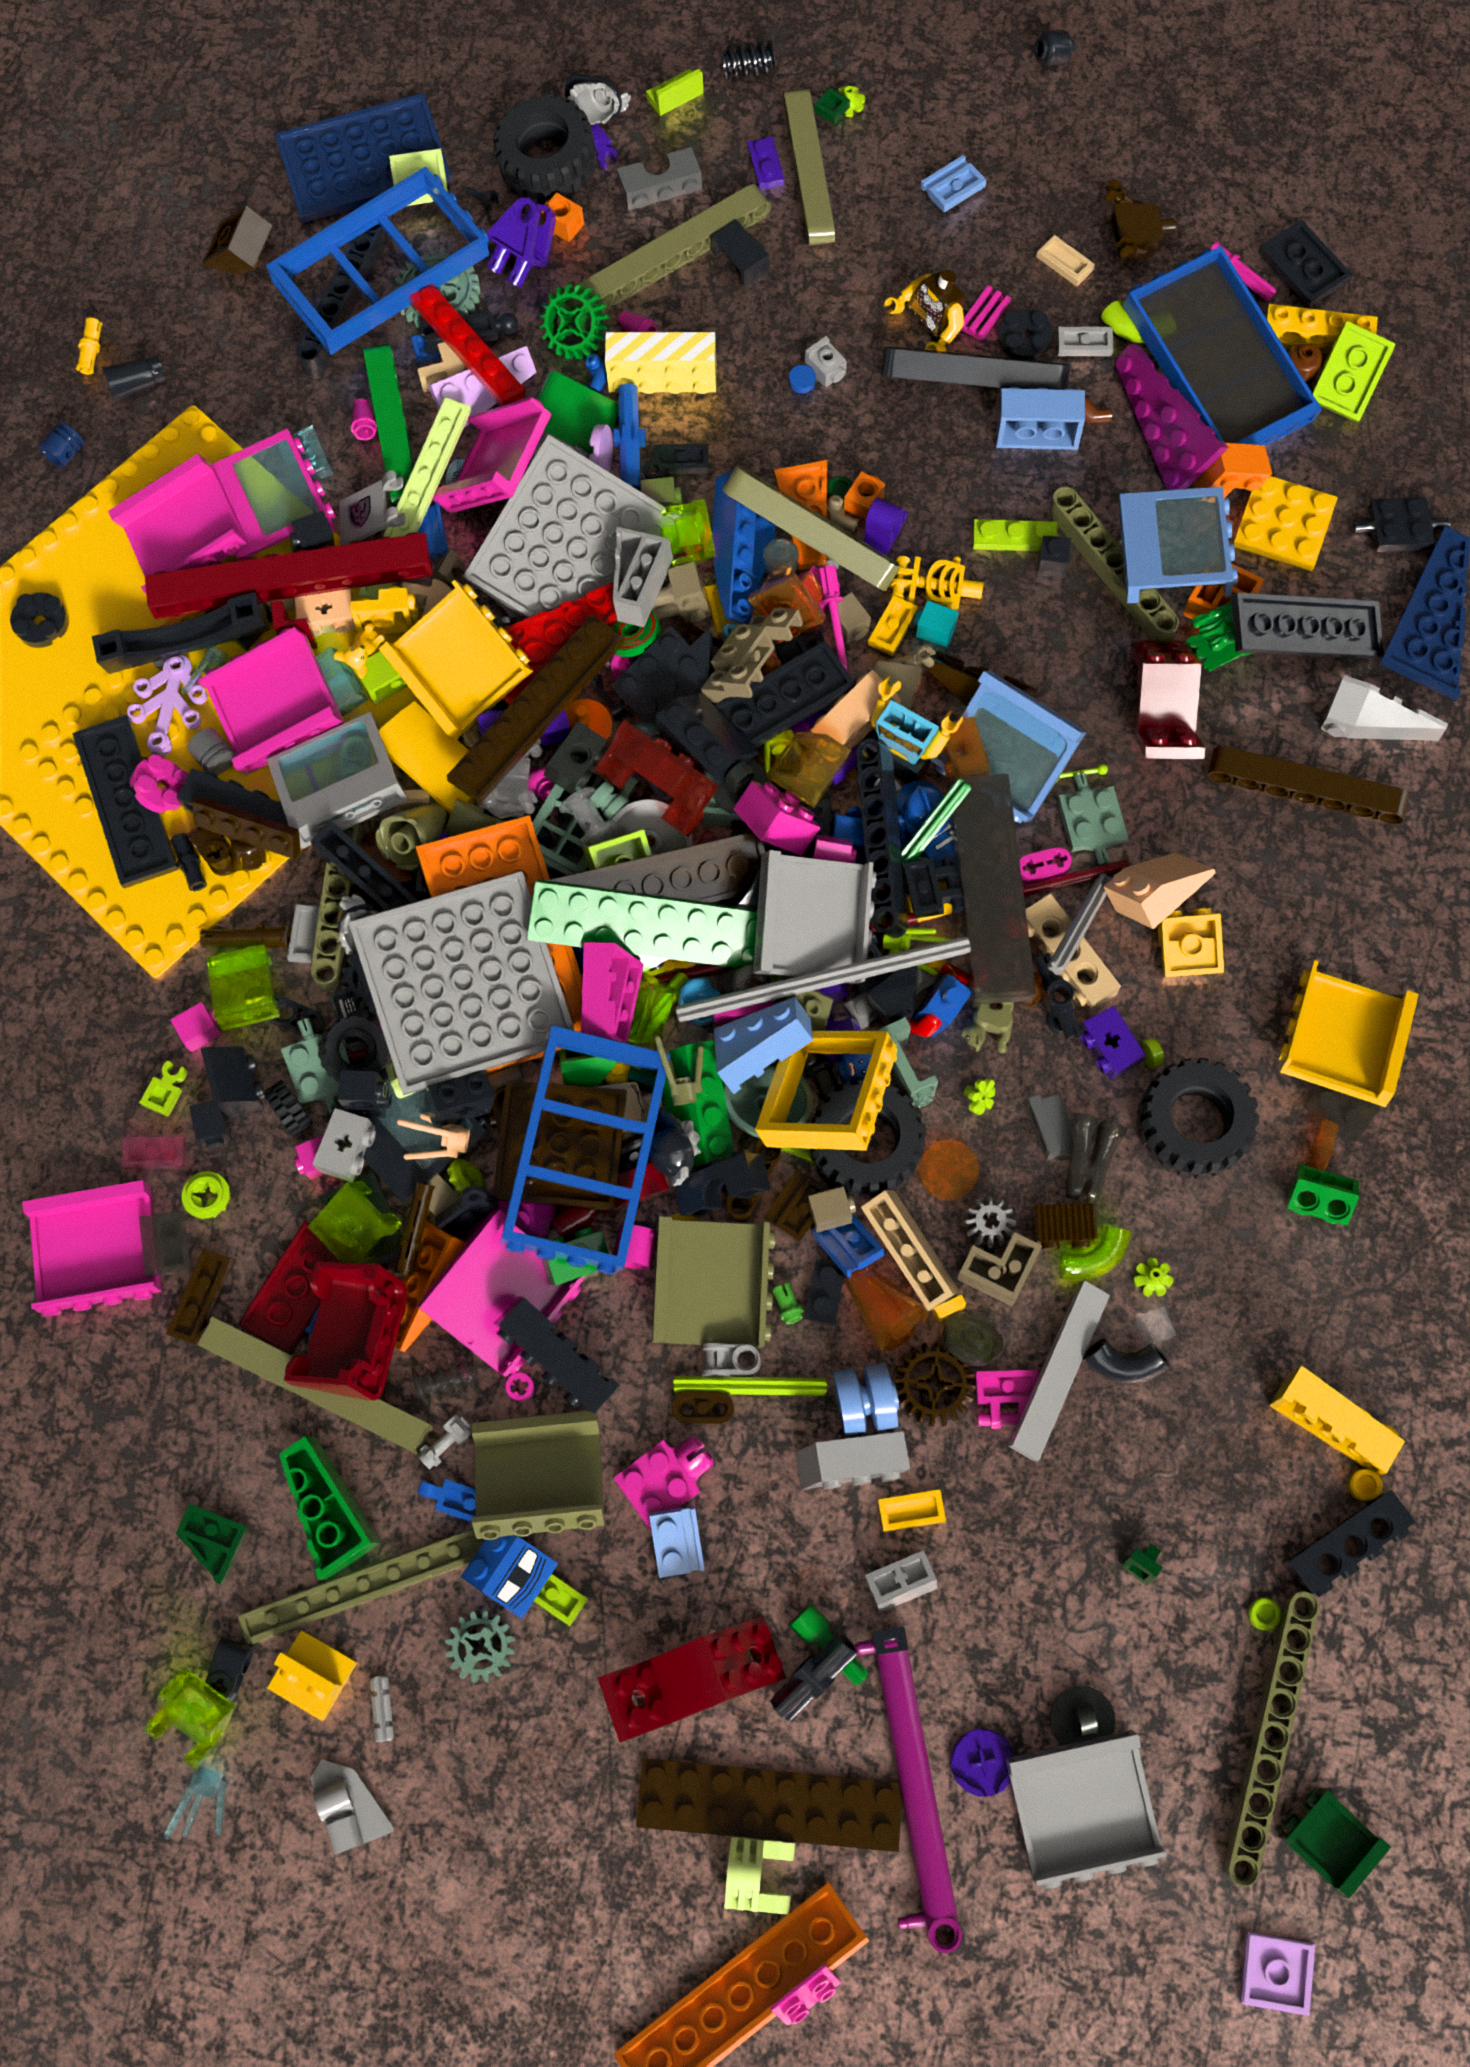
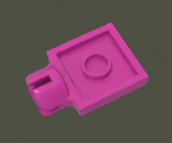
M688 1437L676 1447H671L666 1440H662L614 1477V1480L650 1530V1512L681 1508L702 1492L697 1480L713 1466L714 1462L710 1453L705 1451L695 1458H691L705 1447L696 1437Z

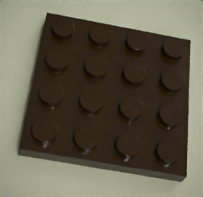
M506 1080L493 1195L498 1197L500 1202H509L537 1082ZM548 1083L544 1099L625 1118L627 1090ZM542 1110L529 1165L618 1186L624 1130ZM526 1176L520 1203L615 1211L617 1197Z

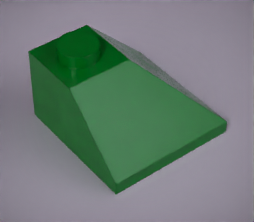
M567 1049L559 1051L564 1085L596 1087L617 1064L615 1061Z

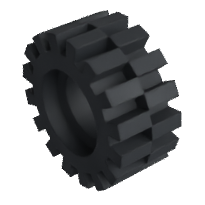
M282 1079L262 1092L270 1107L293 1137L313 1124Z

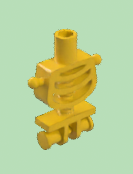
M898 556L896 558V562L901 568L894 577L896 579H893L891 582L893 592L890 595V600L893 595L904 600L903 593L905 591L910 592L908 602L914 604L916 588L918 587L925 589L926 601H931L953 610L959 609L961 596L976 599L982 598L984 582L964 580L965 566L960 564L961 558L955 556L952 562L948 560L936 561L929 569L926 578L925 576L919 577L921 557H915L914 569H908L911 561L910 558L906 556ZM941 573L940 579L933 578L936 574ZM949 575H952L949 581L948 579L946 580ZM932 589L938 590V597L932 593ZM944 591L948 592V597L945 596Z

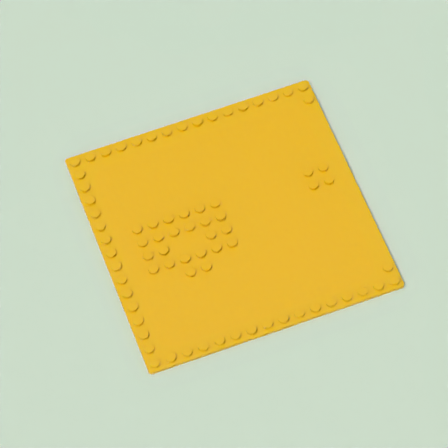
M196 406L188 407L0 567V826L153 978L160 977L200 940V937L204 936L200 934L202 929L211 930L289 859L283 855L266 850L267 862L262 863L259 869L244 871L241 860V868L235 867L234 871L229 875L218 876L212 872L207 862L190 840L195 854L201 860V871L207 882V886L204 889L196 892L190 891L184 873L181 870L123 889L116 873L72 734L127 715V709L130 705H142L166 689L167 682L154 689L149 697H138L133 688L134 683L142 678L149 680L163 671V668L157 669L152 662L109 674L96 661L92 636L117 629L120 631H135L158 628L169 619V617L155 619L148 608L146 593L141 588L145 585L144 573L124 528L111 519L108 511L198 453L213 464L243 450ZM249 457L234 465L236 475L264 535H270L291 525L293 520L313 514L307 506L254 458ZM332 531L335 546H341L340 536ZM290 538L253 555L252 558H263L270 554L282 555L293 553L291 549L293 545ZM234 554L220 561V563L237 562L238 558ZM360 588L351 589L355 601L362 599L358 594ZM23 594H51L58 597L69 615L68 629L61 638L58 636L53 640L52 645L43 648L30 647L24 644L13 632L10 624L11 612L17 604V599ZM296 607L287 610L290 619H296ZM419 611V612H420V619H421V618H423V613H424V612ZM205 612L188 614L182 622L202 616ZM40 615L34 621L36 625H39L40 621L46 618ZM269 623L270 631L264 632L248 651L235 642L229 641L182 654L189 659L192 665L190 676L197 685H200L197 680L205 676L206 672L210 669L220 668L229 663L232 657L245 654L253 650L256 644L277 637L273 624ZM357 629L350 630L347 633H322L320 636L315 637L318 649H313L314 654L345 723L371 711L378 725L382 728L390 719L414 701L429 713L409 687L374 705L358 680L354 669L345 662L333 658L336 651L346 650L355 644V638L358 633ZM403 635L386 636V641L395 643ZM178 665L173 669H178L181 665ZM180 682L178 693L191 710L198 712L202 722L199 728L194 730L188 729L182 720V716L174 707L167 734L172 742V751L162 758L175 763L188 774L192 769L203 772L202 766L187 750V745L195 734L205 728H213L231 750L233 749L207 688L204 687L208 695L206 702L197 705L191 701L188 690ZM142 686L139 691H144L147 686ZM197 692L194 697H200L202 692ZM161 707L146 716V719L141 723L131 721L143 760L148 759L152 755L147 747V740L156 730ZM141 711L134 712L133 716H138ZM191 717L188 722H194L196 717ZM368 739L365 742L369 746L373 766L378 763V758L371 739ZM158 740L154 744L158 745L162 740ZM342 752L311 766L320 790L338 782ZM355 752L351 758L359 759L364 755V752ZM232 764L226 771L217 775L223 781L234 780L240 783L244 789L252 792L259 790L267 794L272 800L277 802L280 800L268 765L246 775L236 770ZM306 768L284 778L292 802L315 793ZM156 781L159 789L165 787L162 782ZM182 806L178 810H166L164 813H161L169 840L177 834L185 833L186 835L197 828L195 826L194 813L184 810ZM224 836L225 843L231 851V842ZM171 844L172 850H173V853H174V856H175V859H176V862H177V861H178V858H177L176 852H175V850H174V848H173V845Z

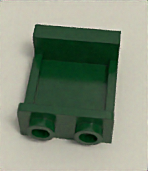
M1315 1788L1303 1800L1305 1807L1298 1816L1292 1814L1281 1827L1284 1832L1279 1838L1340 1896L1349 1899L1390 1850L1391 1846L1381 1837L1375 1836L1332 1796L1333 1793L1328 1788H1320L1319 1791Z

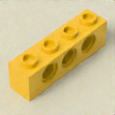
M1269 304L1265 313V317L1283 347L1288 350L1295 344L1303 342L1315 345L1322 354H1329L1346 321L1374 334L1377 332L1378 317L1276 304Z

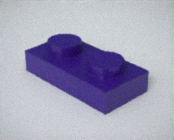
M773 137L747 141V149L758 188L765 190L784 186V175Z

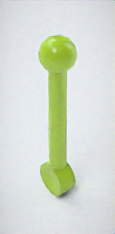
M1100 764L1095 768L1062 772L1056 782L1061 778L1074 777L1079 773L1080 775L1082 773L1086 775L1094 773L1104 775L1108 772V767L1105 764Z

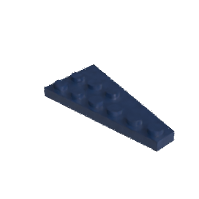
M1445 526L1440 532L1379 664L1457 701L1461 692L1459 677L1462 674V664L1460 662L1461 649L1464 646L1466 615L1464 600L1468 585L1466 584V570L1469 568L1470 537Z

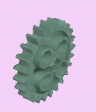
M435 250L433 257H429L428 253L424 252V259L422 260L431 268L449 257V253L445 251L443 256H439L438 251ZM405 263L407 271L399 269L400 278H395L396 287L393 288V291L421 274L413 264ZM473 266L437 288L460 316H467L468 311H476L474 303L480 302L478 294L481 293L478 275L475 274ZM412 304L400 311L401 315H406L407 322L414 320L417 328L420 326V321L424 319Z

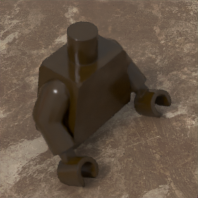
M1112 180L1105 187L1109 191L1105 195V199L1107 202L1111 203L1114 201L1115 203L1110 224L1119 263L1131 260L1144 263L1160 251L1164 236L1176 233L1175 219L1160 220L1158 207L1155 204H1145L1132 199L1123 192L1120 182Z

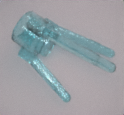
M208 647L187 685L181 690V694L185 695L190 691L202 672L206 673L210 669L220 668L225 665L228 655L219 648Z
M204 1767L198 1768L197 1774H193L190 1786L164 1834L165 1839L170 1838L193 1794L196 1796L187 1817L182 1836L187 1837L189 1835L202 1798L213 1799L215 1793H217L215 1834L220 1835L222 1833L224 1795L228 1785L227 1782L222 1781L223 1772Z

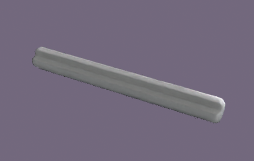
M1104 873L1100 874L1095 880L1048 963L1049 971H1053L1055 975H1060L1067 967L1107 895L1103 886L1112 878Z

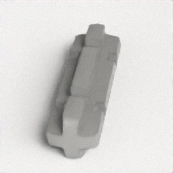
M377 1676L370 1679L371 1692H374V1696L371 1697L373 1723H376L377 1728H374L376 1742L391 1741L394 1735L393 1726H390V1721H392L390 1694H387L389 1679L387 1676Z

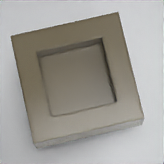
M450 549L440 557L433 569V576L429 578L454 586L451 582L454 580L459 582V580L453 576L452 570L462 574L466 571V566L460 561V555Z

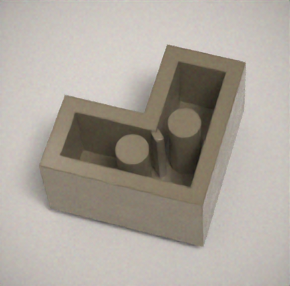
M1014 1232L1001 1259L973 1245L957 1280L1013 1307L1042 1245Z

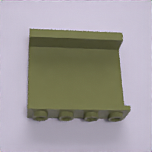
M659 1216L652 1343L687 1345L725 1343L748 1344L755 1348L765 1347V1341L771 1340V1323L766 1322V1310H772L773 1300L772 1292L767 1291L768 1279H773L774 1261H768L769 1249H774L775 1230H770V1222H763L762 1225L682 1221L671 1220L672 1217Z
M589 1411L471 1423L472 1437L475 1444L476 1517H472V1525L476 1539L494 1540L502 1536L511 1535L524 1537L531 1533H559L568 1529L580 1528L590 1530L596 1526H605L600 1425L597 1411L594 1414Z

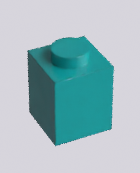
M927 601L924 610L919 609L914 619L913 625L917 626L916 637L947 648L956 629L959 612Z

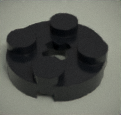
M1029 309L1009 311L1000 324L998 334L999 346L1003 352L1005 349L1006 352L1010 353L1011 358L1037 360L1051 346L1052 326L1048 321L1046 313L1043 311ZM1028 332L1031 335H1029L1028 339H1023V335L1018 334Z
M48 593L23 594L17 599V604L11 612L10 624L15 635L24 644L30 647L43 648L52 645L53 640L58 636L61 638L66 633L69 625V615L60 599ZM40 615L46 618L40 621L39 625H36L34 621Z

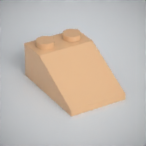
M1175 852L1125 867L1115 874L1103 887L1116 912L1154 929L1216 872L1209 866Z

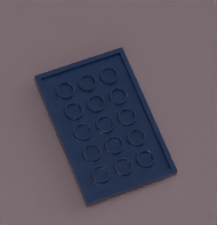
M424 93L274 133L302 223L359 208L393 187L389 158L392 155L441 148L447 183L452 182L451 173Z

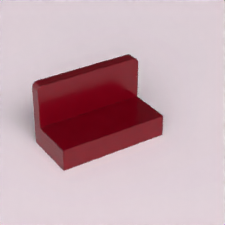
M283 601L271 602L273 627L277 636L280 631L286 628L296 627L307 635L312 649H318V643L308 619L291 620Z

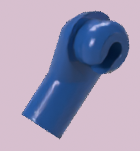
M590 354L585 360V364L593 377L588 388L600 394L607 381L606 365L596 354Z

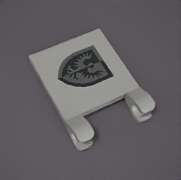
M388 471L382 480L339 501L341 545L361 541L387 527H398L405 524V514L401 513L398 515V509L394 506L387 510L386 491H396L403 488V478L399 477L396 479L395 471Z

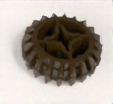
M935 1342L933 1351L930 1352L927 1343H923L921 1346L923 1354H920L913 1347L910 1349L913 1360L905 1355L901 1357V1361L906 1368L902 1366L895 1367L894 1371L902 1376L893 1378L895 1385L902 1387L896 1389L897 1396H904V1399L899 1402V1409L909 1405L910 1409L907 1411L906 1417L910 1418L914 1412L918 1413L919 1416L916 1423L919 1425L922 1424L924 1417H928L930 1428L934 1427L935 1418H939L941 1426L945 1427L947 1426V1415H949L953 1422H957L959 1417L955 1410L964 1415L968 1412L967 1407L962 1402L968 1404L974 1402V1398L966 1394V1392L976 1391V1385L967 1383V1381L973 1380L976 1375L974 1372H964L970 1367L971 1363L965 1361L960 1365L958 1361L961 1358L956 1355L954 1358L950 1356L951 1349L948 1345L943 1353L939 1352L940 1343ZM931 1361L929 1374L917 1376V1378H909L910 1373L916 1366L923 1362ZM940 1362L945 1363L955 1372L959 1382H954V1379H948L943 1376ZM935 1370L937 1383L941 1384L943 1388H938L933 1399L932 1388L930 1385H926L925 1382L928 1381L930 1383ZM909 1387L925 1393L928 1408L920 1405L913 1398ZM952 1391L959 1392L958 1398L948 1407L937 1409L940 1395L951 1393Z

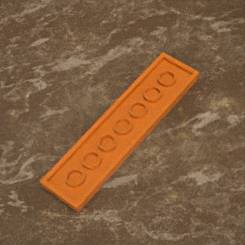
M828 1882L613 2053L620 2067H713L777 2016L770 2009L772 2005L825 1964L833 1971L868 1943L869 1939Z

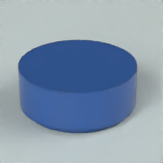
M798 365L792 368L789 373V385L793 391L808 393L814 388L816 374L811 367Z

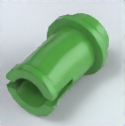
M784 1283V1288L778 1285L772 1289V1292L782 1313L780 1315L781 1320H785V1323L789 1325L800 1321L803 1318L802 1312L804 1310L803 1307L798 1306L791 1289V1284Z

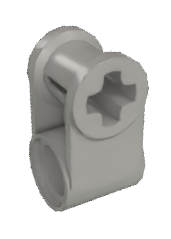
M706 1343L702 1345V1350L705 1351V1370L702 1371V1376L749 1377L758 1373L761 1368L760 1354L752 1345ZM746 1353H750L756 1358L755 1363L748 1368L739 1365V1358ZM717 1355V1366L715 1367V1356Z

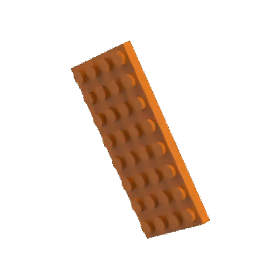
M530 815L416 846V853L431 898L523 871L532 899V883L535 882V879H550ZM546 943L574 1030L581 1032L583 979L573 948L568 945ZM556 1048V1051H555V1052H559L560 1050H564V1049H563V1048ZM544 1052L485 1070V1072H492L542 1057Z

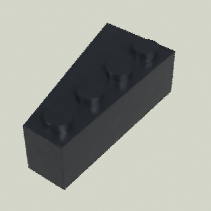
M518 1296L493 1323L499 1328L496 1334L508 1346L514 1343L522 1350L518 1355L530 1367L536 1364L544 1371L541 1377L552 1388L558 1385L566 1392L563 1398L575 1410L581 1407L594 1414L620 1386L614 1379L604 1377L599 1372L600 1367L585 1354H580L577 1351L578 1347L562 1332L558 1333L555 1330L556 1326L525 1297Z

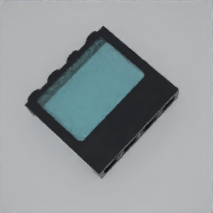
M385 1067L379 1072V1075L386 1082L388 1089L392 1091V1106L386 1110V1118L364 1117L369 1119L375 1126L376 1135L371 1147L366 1148L363 1158L402 1204L409 1209L416 1182L428 1183L457 1158L446 1156L404 1159V1154L447 1150V1147L441 1146V1135L397 1124V1120L402 1119L433 1126L432 1123L420 1118L422 1113L428 1115L424 1105L426 1089L403 1098H398L390 1083ZM341 1104L336 1108L345 1111ZM333 1111L327 1115L329 1120L331 1119ZM481 1116L453 1123L470 1129L468 1148L481 1137L486 1143L490 1140L486 1131L489 1125Z

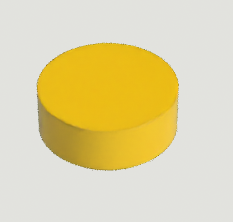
M1371 1469L1355 1471L1348 1480V1488L1351 1495L1359 1501L1367 1502L1374 1500L1382 1492V1480Z

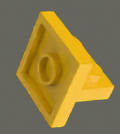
M301 1630L288 1653L280 1652L274 1662V1665L279 1668L267 1689L317 1719L324 1721L355 1668L357 1661L308 1632Z

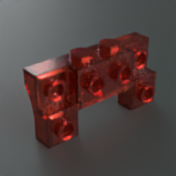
M624 720L617 729L607 752L594 771L620 790L634 771L674 799L661 818L686 837H689L705 815L702 811L719 789V786L694 769L693 765L695 762L682 753L678 757L671 753L672 746L658 737L654 741Z

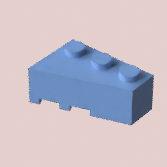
M795 997L715 1028L717 1074L732 1093L735 1094L742 1089L740 1084L753 1075H756L757 1078L765 1073L763 1069L778 1058L782 1062L813 1041L811 1018Z

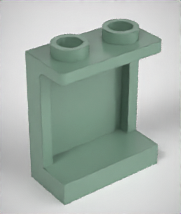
M906 1017L878 1031H888L894 1044L897 1045V1060L893 1063L890 1075L895 1085L900 1087V1094L904 1096L908 1093L913 1099L912 1105L921 1108L933 1101L932 1097L935 1096L938 1079L936 1075L923 1081L917 1079L902 1050V1047L908 1045L911 1029Z

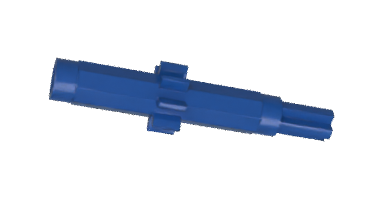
M627 383L618 387L619 429H613L614 448L620 447L621 480L640 491L639 447L645 448V429H639L638 387Z

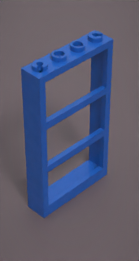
M425 166L273 260L266 267L271 282L329 354L332 355L410 306L411 294L431 284L437 289L489 256L487 244L489 238L482 228H477L470 213L466 209L463 211L460 208L452 192L448 193L444 189L438 175H432ZM425 194H428L470 243L431 268L427 266L388 219V217ZM378 223L421 273L382 299L379 298L339 249ZM329 254L332 255L372 304L333 330L290 279Z
M551 1026L499 1244L506 1245V1250L515 1253H524V1250L536 1252V1257L545 1260H554L555 1257L567 1259L566 1264L583 1268L585 1264L597 1266L598 1272L614 1275L615 1271L620 1272L624 1268L666 1078L658 1051ZM556 1047L656 1071L646 1123L544 1099ZM666 1054V1055H667V1058H668V1061H669V1060H670V1054ZM544 1110L643 1134L631 1189L529 1165L541 1111ZM526 1176L629 1200L617 1255L513 1232Z

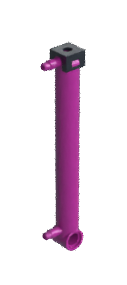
M905 1627L876 1631L871 1633L872 1640L860 1641L854 1644L858 1651V1655L875 1653L877 1657L923 1912L898 1918V1926L900 1929L926 1926L928 1940L934 1949L941 1953H950L959 1947L962 1940V1931L957 1915L908 1653L909 1648ZM942 1924H947L953 1929V1936L946 1943H940L935 1938V1931Z

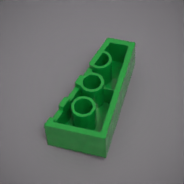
M304 1436L279 1454L290 1492L294 1495L298 1508L296 1511L299 1521L302 1522L305 1530L308 1550L315 1562V1572L318 1580L331 1579L382 1543L317 1437Z

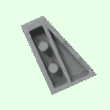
M616 526L617 541L615 548L616 564L614 570L613 603L617 621L644 627L668 573L667 569L670 568L673 561L670 539Z

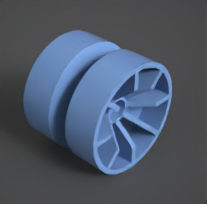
M886 1362L864 1366L865 1386L859 1384L853 1368L832 1372L835 1396L845 1437L866 1433V1415H871L877 1431L898 1427V1396L894 1379L890 1378Z

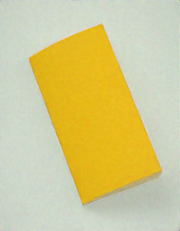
M414 701L379 730L389 758L450 814L457 798L471 804L476 801L475 798L469 797L449 783L446 776L469 750L457 739L448 736L437 721L417 702Z

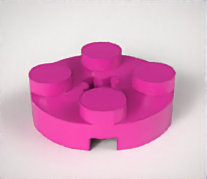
M151 755L148 759L141 761L131 775L130 784L131 787L134 786L136 791L135 797L140 804L151 811L164 813L166 810H178L182 806L176 797L189 774L175 763L159 755ZM156 781L162 782L165 787L159 789Z

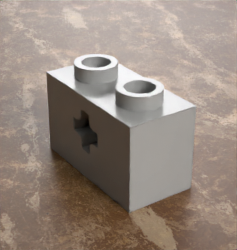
M335 1108L312 1165L321 1173L353 1183L355 1176L360 1175L364 1167L365 1160L363 1156L366 1148L371 1147L376 1135L375 1126L367 1118ZM349 1143L352 1144L350 1148L345 1147L344 1150L341 1149L343 1145L348 1146Z

